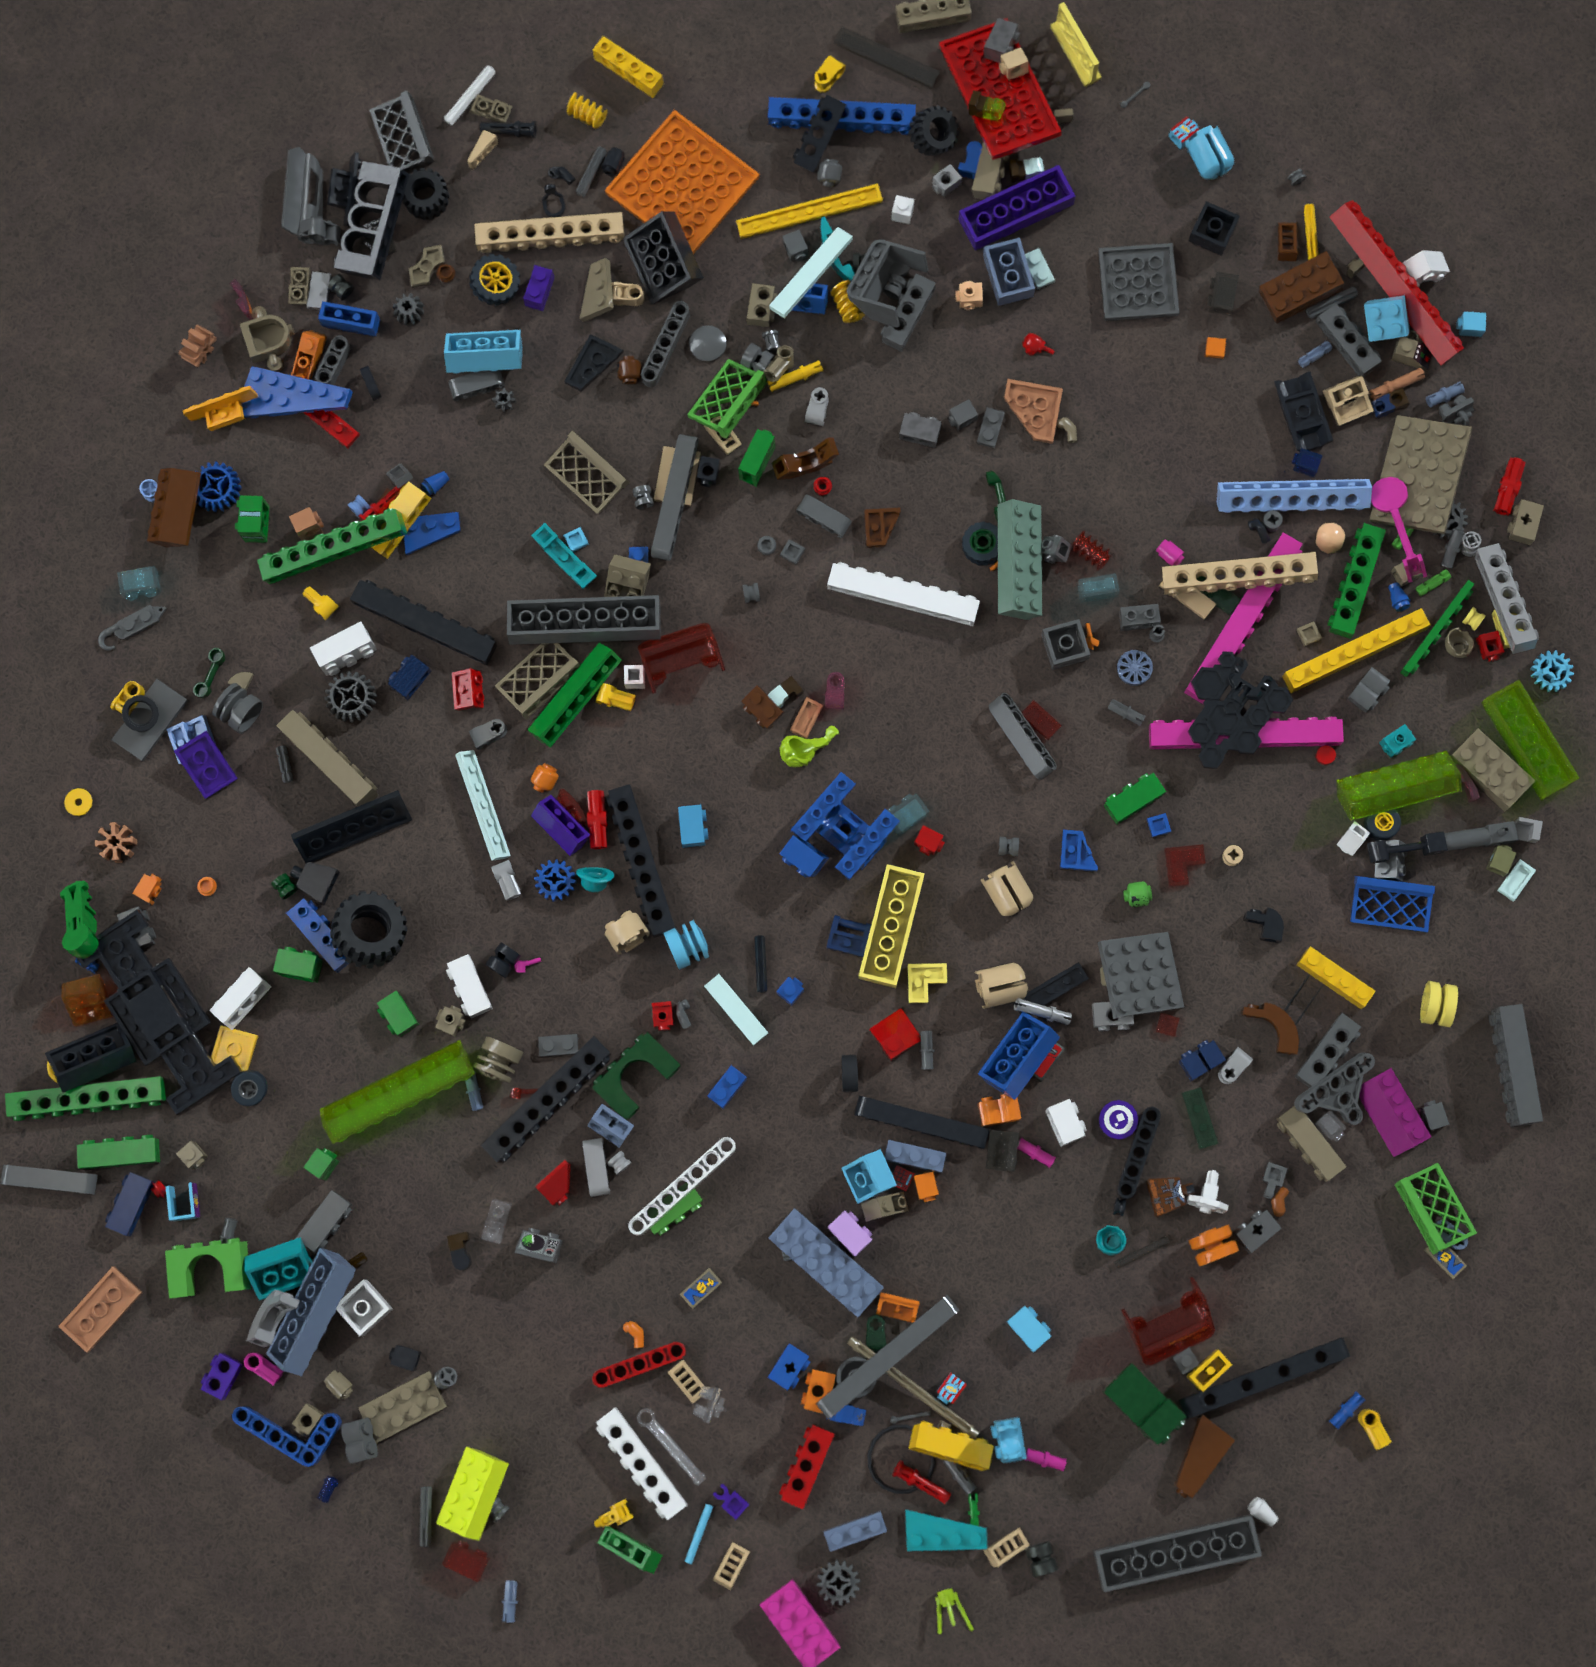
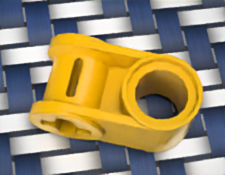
M828 56L815 73L816 90L822 93L827 92L836 80L841 77L846 66L832 56Z
M127 682L111 703L110 708L122 714L123 707L121 705H124L133 696H144V688L137 682ZM137 687V693L135 695H131V690ZM139 702L133 704V705L130 707V709H129V715L131 714V712L134 710V708L137 706V704H138Z

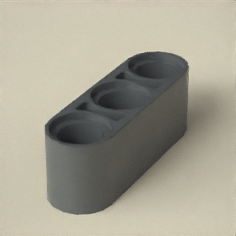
M336 336L332 339L315 374L317 382H321L322 378L327 376L329 377L328 381L321 383L335 384L351 350L345 337ZM340 344H345L344 348L337 349ZM333 360H336V361H337V363H336L335 365H333V366H330V365H329V363H330L331 361H333Z
M501 370L474 372L453 378L448 382L454 401H460L459 399L471 398L477 396L478 393H488L494 391L495 388L500 387L501 389L505 386Z
M805 495L796 509L800 516H806L807 520L816 525L820 524L821 528L832 534H837L839 538L844 536L852 523L848 517L810 495Z

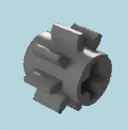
M505 388L500 392L495 391L496 398H492L493 403H497L495 405L496 410L501 408L503 413L507 409L513 410L512 403H516V399L512 398L513 392L510 391L508 393Z

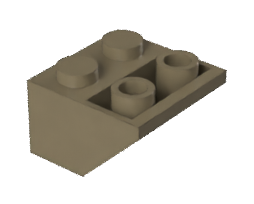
M614 555L609 564L604 597L644 596L651 563Z

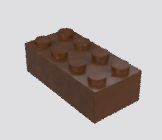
M1325 251L1260 285L1259 293L1277 324L1343 290L1344 282L1329 254Z

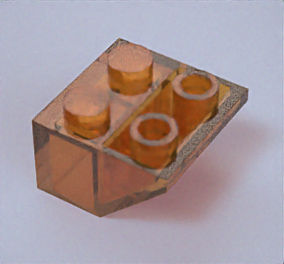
M100 974L62 984L61 998L74 1027L112 1017L111 1011L104 1002L108 995Z

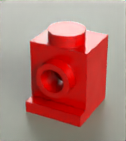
M1499 631L1481 634L1476 638L1483 660L1488 659L1489 662L1500 659L1499 656L1504 653V648ZM1487 646H1491L1493 650L1489 652Z
M671 1001L651 1003L654 1028H658V1031L670 1030V1027L674 1026ZM665 1013L666 1018L660 1019L659 1014Z

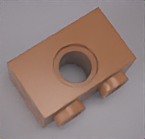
M310 507L289 516L296 533L302 541H309L316 535L324 534L321 529L324 527L320 516L316 511L313 512Z

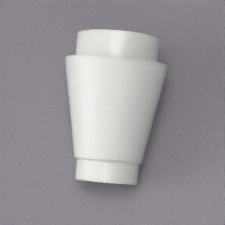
M1256 1497L1249 1504L1248 1510L1252 1516L1268 1524L1270 1527L1277 1522L1278 1517L1264 1499Z

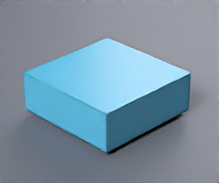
M581 527L564 535L572 552L589 545Z

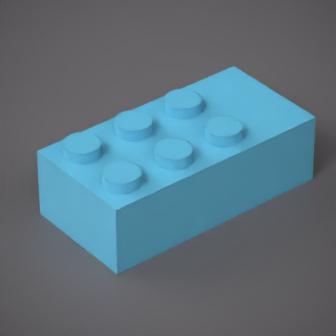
M507 330L446 334L444 348L446 372L460 373L521 369L523 351L521 331Z

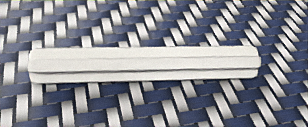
M486 66L444 117L446 123L453 125L476 95L495 74V70L492 67Z

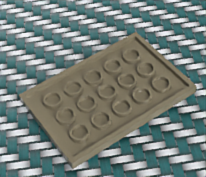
M1397 415L1380 480L1382 478L1394 477L1400 479L1406 485L1408 498L1402 508L1399 509L1405 528L1445 535L1472 427ZM1373 506L1370 515L1371 522L1396 526L1390 512H1381Z

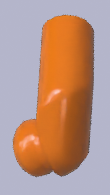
M633 1321L626 1322L623 1325V1330L634 1337V1348H644L643 1329Z

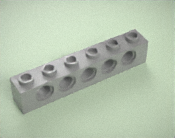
M1499 543L1478 548L1475 560L1512 654L1534 649L1537 640H1539L1537 630L1533 629L1530 613L1526 612L1525 600L1523 597H1520L1519 585L1512 577L1513 571L1511 566L1507 565L1505 551L1501 550Z

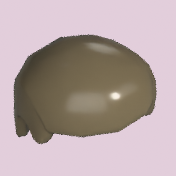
M1459 628L1450 630L1445 639L1446 651L1457 658L1467 657L1474 648V640L1469 635V632L1461 631Z

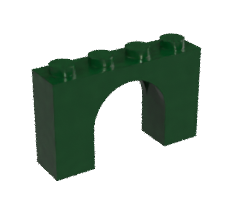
M648 1032L645 1035L643 1033L639 1035L634 1041L636 1044L631 1049L629 1047L625 1049L621 1054L622 1058L618 1062L614 1061L607 1068L608 1072L604 1076L600 1075L593 1082L594 1086L592 1088L627 1121L640 1109L623 1091L621 1086V1076L628 1065L638 1061L647 1062L654 1066L667 1080L681 1068V1065Z

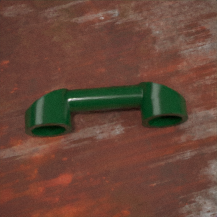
M993 471L986 472L988 486L995 485L999 504L1005 502L1006 499L1000 478ZM997 506V507H994V513H995L996 521L998 522V506Z
M213 648L209 651L208 658L212 662L204 683L199 682L193 688V693L199 698H206L211 694L210 686L218 667L225 662V654L219 648Z

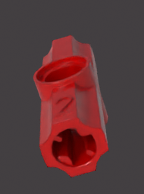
M1510 457L1505 474L1500 481L1501 486L1500 489L1498 488L1499 494L1493 510L1497 514L1509 516L1512 511L1515 497H1517L1522 484L1520 480L1526 464L1523 459Z
M591 790L587 792V825L590 831V848L604 849L607 848L606 828H608L605 794L603 790Z

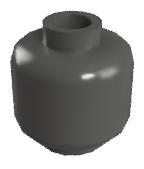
M824 159V162L818 165V181L823 182L822 186L833 187L834 184L841 181L842 166L838 164L837 160Z

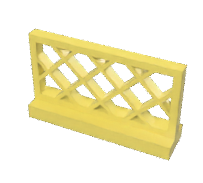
M1065 3L1059 4L1057 21L1052 23L1050 27L1083 85L1086 87L1101 79L1098 71L1099 62Z

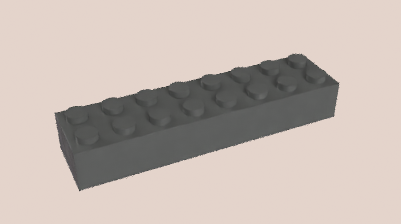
M659 595L507 601L508 641L510 645L661 639Z
M1249 1514L1093 1550L1103 1592L1262 1556L1253 1517Z

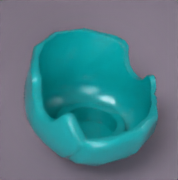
M1107 1225L1097 1232L1096 1243L1098 1249L1103 1254L1109 1256L1117 1255L1126 1247L1127 1239L1125 1233L1119 1227Z

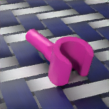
M541 958L517 961L515 971L526 972L525 966L539 963Z

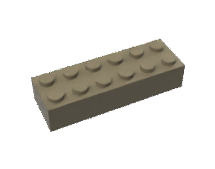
M292 710L276 725L357 806L368 803L378 796L375 791L377 787L367 777L363 779L364 774L354 764L350 766L351 762L340 750L336 752L338 749L327 737L323 740L325 736L314 725L310 727L311 722L301 712L296 713Z

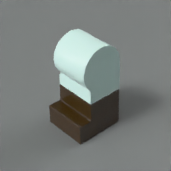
M1035 157L1017 161V159L1009 160L1011 182L1027 180L1044 172L1042 158Z
M790 676L773 689L768 696L781 708L784 702L794 694L798 698L804 693L795 679Z

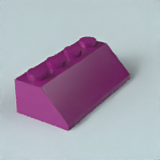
M1392 1068L1361 1084L1359 1099L1393 1157L1431 1138L1430 1133Z

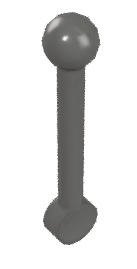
M1144 82L1143 87L1126 101H1122L1120 106L1126 108L1130 101L1145 89L1150 88V83Z
M931 1411L901 1417L892 1416L890 1422L896 1424L897 1421L931 1415Z

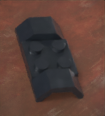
M1306 372L1297 378L1286 381H1274L1280 399L1279 402L1296 450L1305 452L1323 447L1332 442L1333 438L1311 372Z

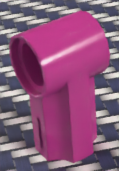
M250 1353L244 1359V1365L248 1370L253 1371L273 1386L284 1372L260 1353ZM252 1356H256L259 1359L257 1367L250 1365Z

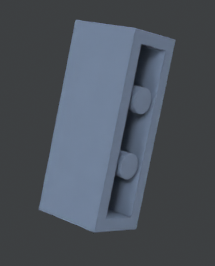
M888 1140L885 1159L888 1162L942 1173L946 1153Z
M881 1511L824 1530V1535L831 1552L887 1532Z

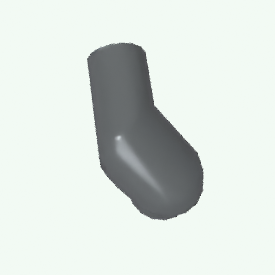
M686 999L676 1004V1016L683 1029L692 1025L685 1010L690 1008Z

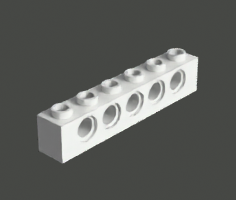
M617 1407L596 1422L598 1425L596 1429L602 1437L606 1436L610 1441L608 1446L614 1454L618 1452L621 1456V1464L626 1470L630 1469L634 1474L632 1479L638 1486H643L646 1490L643 1494L650 1503L654 1501L658 1507L655 1510L662 1519L665 1517L669 1520L688 1505ZM615 1426L622 1430L619 1438H615L611 1434V1430ZM625 1443L633 1445L634 1450L631 1454H626L623 1451ZM637 1459L645 1461L646 1466L644 1470L636 1469L635 1462ZM650 1475L655 1476L658 1480L657 1485L654 1487L647 1484V1478ZM660 1492H667L670 1499L667 1503H662L659 1500Z

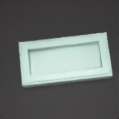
M1520 859L1497 891L1514 902L1536 870Z

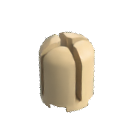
M1014 861L1011 862V867L1008 868L1006 865L990 873L988 880L981 879L996 908L1003 916H1012L1018 913L1019 908L1025 909L1033 900V894Z
M1010 963L975 971L979 977L978 980H975L977 992L985 1002V1005L982 1006L983 1009L1015 1002L1018 998L1024 999L1026 997L1028 986L1027 983L1021 981L1026 979L1023 969L1018 964Z

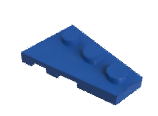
M459 513L418 516L404 536L406 556L460 532Z

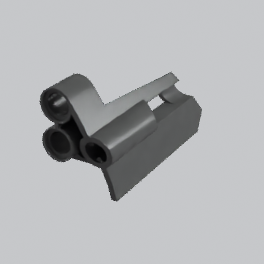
M300 147L289 149L281 227L298 236V239L303 243L335 244V246H338L340 244L341 227L331 223L332 221L323 220V169L320 168L318 160L312 154H305ZM310 170L316 175L315 199L312 203H308Z

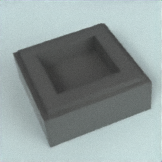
M789 539L780 553V557L796 565L805 551V547Z

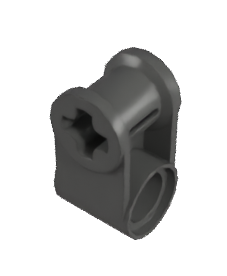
M493 719L471 729L469 734L476 749H482V746L486 744L488 746L492 742L503 738L507 733V726L502 720ZM496 725L500 726V732L498 733L495 731Z

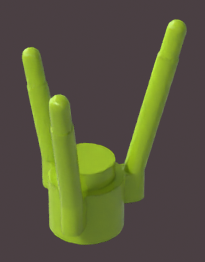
M952 1588L938 1591V1597L935 1598L937 1603L938 1634H942L941 1604L943 1608L947 1607L951 1625L955 1626L951 1608L952 1605H955L954 1601L969 1630L973 1631V1627L958 1599L957 1592L954 1593Z

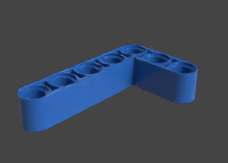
M247 1406L236 1408L232 1414V1419L236 1424L306 1467L314 1466L320 1461L341 1426V1418L338 1414H326L321 1418L306 1443ZM241 1410L247 1412V1419L245 1421H241L239 1418ZM329 1417H333L336 1421L333 1428L327 1425ZM259 1420L264 1424L261 1432L256 1429V1423ZM274 1431H278L281 1435L278 1442H275L272 1438ZM319 1434L325 1437L323 1445H319L316 1442ZM292 1441L297 1443L298 1448L295 1452H291L289 1449V1444ZM309 1451L314 1454V1461L312 1463L306 1461V1454Z

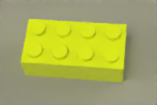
M466 1447L436 1524L463 1537L480 1540L509 1463L483 1451Z

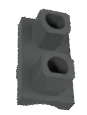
M1460 395L1454 400V407L1451 408L1446 403L1440 406L1439 413L1442 417V422L1450 424L1461 423L1463 426H1467L1469 424L1468 418L1472 417L1474 412V400L1472 397L1467 399Z

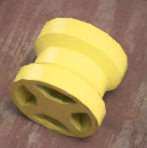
M1473 607L1462 623L1469 624L1471 629L1475 631L1486 615L1478 613L1476 608Z

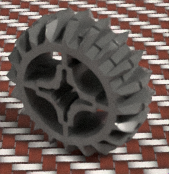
M350 671L347 672V677L340 673L341 679L338 680L337 677H334L335 683L329 682L328 684L331 689L325 690L328 694L325 697V700L328 701L326 707L331 708L330 713L332 715L336 714V719L342 717L343 722H346L348 717L351 723L354 722V717L361 721L360 715L363 714L367 717L368 714L365 711H373L369 705L376 704L375 700L372 699L377 697L376 693L373 692L375 687L370 686L372 682L369 679L366 680L365 675L359 677L358 672H355L353 677ZM355 683V685L352 684L348 689L342 688L346 684ZM361 686L365 690L364 701L358 697ZM337 692L343 698L340 708L336 703ZM345 694L353 695L355 699H348ZM352 705H357V706H359L358 708H356V709H354V710H350V711H347V710H346V709H349Z

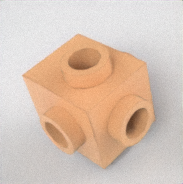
M966 281L963 284H959V290L955 294L956 302H959L960 308L972 310L975 307H982V283Z

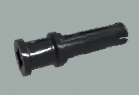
M515 121V123L481 122L480 133L485 130L492 134H515L517 137L522 135L536 138L537 125L536 121H532V123H522L521 121Z

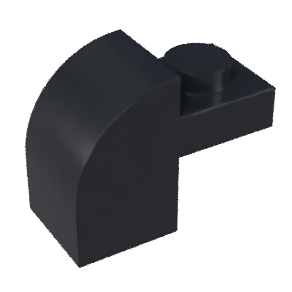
M1267 907L1264 914H1261L1262 911L1250 909V911L1245 913L1243 921L1262 925L1260 940L1274 943L1282 941L1284 923L1277 911Z

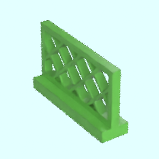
M728 359L687 414L688 418L719 432L721 437L727 439L767 384L764 372L760 370L755 372ZM730 366L737 369V373L729 375L726 374V371ZM741 376H752L749 381L742 382ZM739 377L740 383L729 386V379ZM726 381V387L716 388L718 382ZM742 389L739 395H731L730 390ZM729 392L730 397L719 400V393ZM716 394V401L706 403L708 396ZM731 402L732 405L729 409L721 410L720 404ZM718 405L719 411L709 414L708 407ZM706 409V415H695L698 410ZM721 416V420L717 425L710 421V418Z
M1439 1163L1409 1177H1405L1395 1184L1433 1255L1477 1234ZM1436 1170L1439 1176L1438 1182L1428 1179L1430 1171ZM1416 1178L1423 1181L1421 1190L1414 1188L1411 1180ZM1426 1182L1436 1186L1434 1195L1424 1192ZM1439 1188L1447 1190L1449 1194L1447 1200L1437 1196ZM1423 1195L1433 1199L1431 1208L1423 1205ZM1436 1200L1446 1203L1444 1213L1434 1209ZM1449 1205L1457 1208V1217L1447 1214ZM1433 1213L1443 1216L1441 1225L1433 1223L1431 1219ZM1446 1218L1456 1221L1454 1230L1444 1227ZM1459 1223L1465 1224L1470 1232L1467 1234L1457 1232ZM1442 1231L1452 1234L1451 1242L1444 1243L1441 1237Z

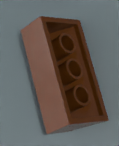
M176 468L160 469L147 542L162 547L188 546L201 473Z

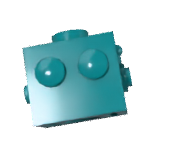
M1404 724L1380 741V745L1383 751L1392 758L1400 754L1405 748L1412 746L1416 738L1412 731Z

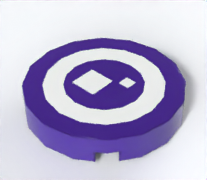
M1111 1101L1100 1112V1128L1110 1138L1117 1140L1125 1139L1132 1135L1137 1128V1112L1132 1105L1125 1101Z

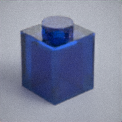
M1301 448L1299 454L1295 453L1291 463L1294 464L1293 471L1314 478L1323 455Z

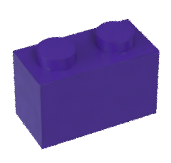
M537 265L534 266L523 298L526 307L540 311L544 310L554 281L553 270Z

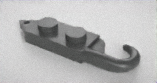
M148 605L117 621L116 624L104 629L99 634V646L106 651L115 649V646L105 645L104 640L106 637L114 633L119 639L126 640L159 623L167 608Z

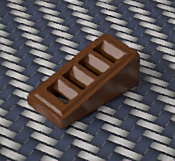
M1278 223V261H1296L1298 253L1297 223ZM1282 230H1293V233H1282ZM1282 237H1291L1293 239H1282Z

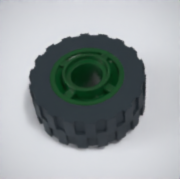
M977 522L969 526V529L964 532L962 538L963 552L966 558L973 564L986 566L998 560V527L992 525V523ZM986 541L988 544L985 547H981L978 543Z

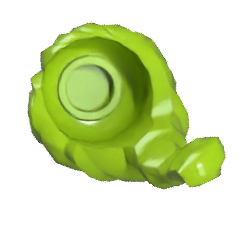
M829 726L824 737L804 739L794 735L786 736L781 742L780 756L789 767L807 766L812 761L815 751L828 745L839 734V730L835 726Z

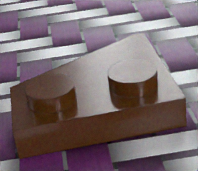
M901 508L864 510L867 548L886 546L900 515Z

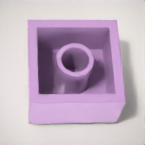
M844 1211L828 1226V1229L856 1257L872 1242L870 1238L872 1233L865 1226L861 1228L857 1224L859 1219L851 1211L849 1213Z

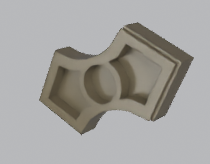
M442 245L423 248V256L420 262L408 269L412 288L429 285L432 272L438 266L445 264Z

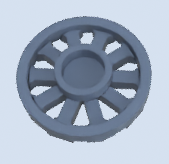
M1130 650L1125 652L1118 660L1117 673L1126 684L1133 686L1141 685L1150 678L1153 671V663L1145 652ZM1136 654L1140 655L1138 660H1136ZM1128 672L1127 677H1124L1123 674ZM1131 676H1134L1133 682L1130 681Z

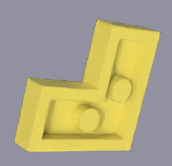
M947 963L908 964L909 1003H928V984H947Z

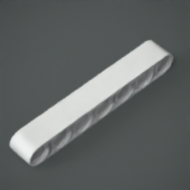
M729 1137L720 1139L634 1216L629 1222V1230L638 1236L646 1233L735 1152L736 1144L733 1139ZM726 1141L732 1143V1149L729 1152H724L721 1149L722 1144ZM709 1155H716L718 1161L714 1165H709L707 1157ZM695 1168L703 1170V1175L700 1178L696 1179L692 1176V1171ZM681 1181L688 1183V1188L684 1192H680L677 1189V1185ZM666 1194L673 1196V1202L670 1205L663 1204L662 1199ZM653 1207L657 1208L658 1216L656 1218H649L648 1210ZM636 1221H642L643 1229L640 1232L633 1230V1224Z

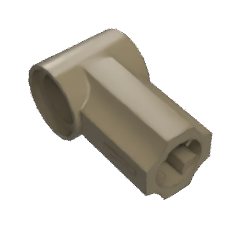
M787 345L780 346L777 349V355L764 370L768 381L777 382L786 370L793 368V349Z

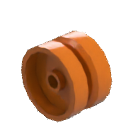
M1229 1224L1218 1229L1215 1227L1200 1233L1198 1237L1188 1240L1192 1250L1196 1251L1201 1248L1206 1250L1196 1255L1195 1258L1198 1266L1208 1264L1239 1251L1236 1241L1222 1242V1240L1232 1235Z

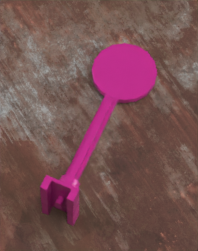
M1382 478L1372 486L1371 503L1377 510L1392 514L1406 554V558L1402 562L1409 583L1413 582L1412 576L1422 573L1423 577H1427L1421 554L1416 555L1413 553L1399 513V509L1402 508L1408 498L1407 487L1398 478Z

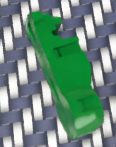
M76 881L60 892V897L65 900L66 933L62 940V946L74 957L85 959L91 956L98 947V940L95 935L97 921L94 918L96 912L89 906L88 901L92 900V897L87 890L89 889L88 883Z

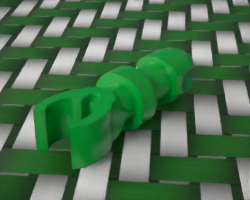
M975 1492V1500H971V1493H969L968 1503L970 1511H968V1515H970V1524L979 1526L978 1515H980V1510H978L977 1505L978 1495Z

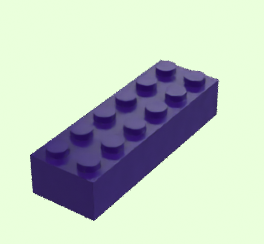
M1057 165L960 210L958 220L974 250H978L1073 206L1075 194L1060 166Z

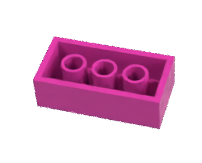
M793 1578L760 1603L763 1611L803 1667H816L840 1648L838 1641Z

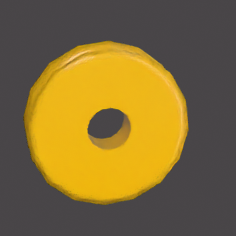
M81 788L71 790L65 797V809L74 816L86 814L92 807L90 793ZM78 799L82 800V804L80 806L76 805V801Z

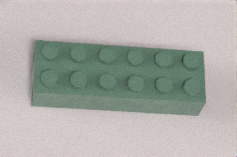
M1014 499L998 504V614L1025 620L1042 616L1041 505Z

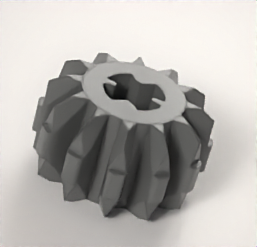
M410 293L408 297L402 294V299L396 297L397 303L393 304V309H395L393 314L397 317L398 322L403 321L404 325L407 326L409 321L414 325L415 318L421 321L420 315L424 314L422 309L424 304L420 302L418 296L413 297V294Z

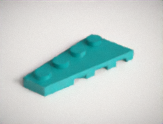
M905 1510L907 1551L988 1549L987 1528Z

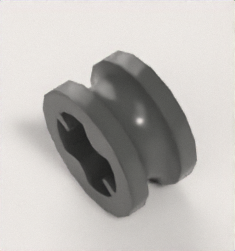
M1298 169L1288 176V180L1292 181V186L1306 179V175L1302 174V169Z

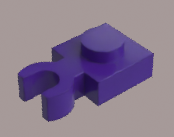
M721 1484L720 1487L724 1489V1494L718 1495L714 1492L713 1495L716 1499L725 1501L721 1507L736 1520L748 1507L749 1503L736 1491L730 1495L727 1486Z

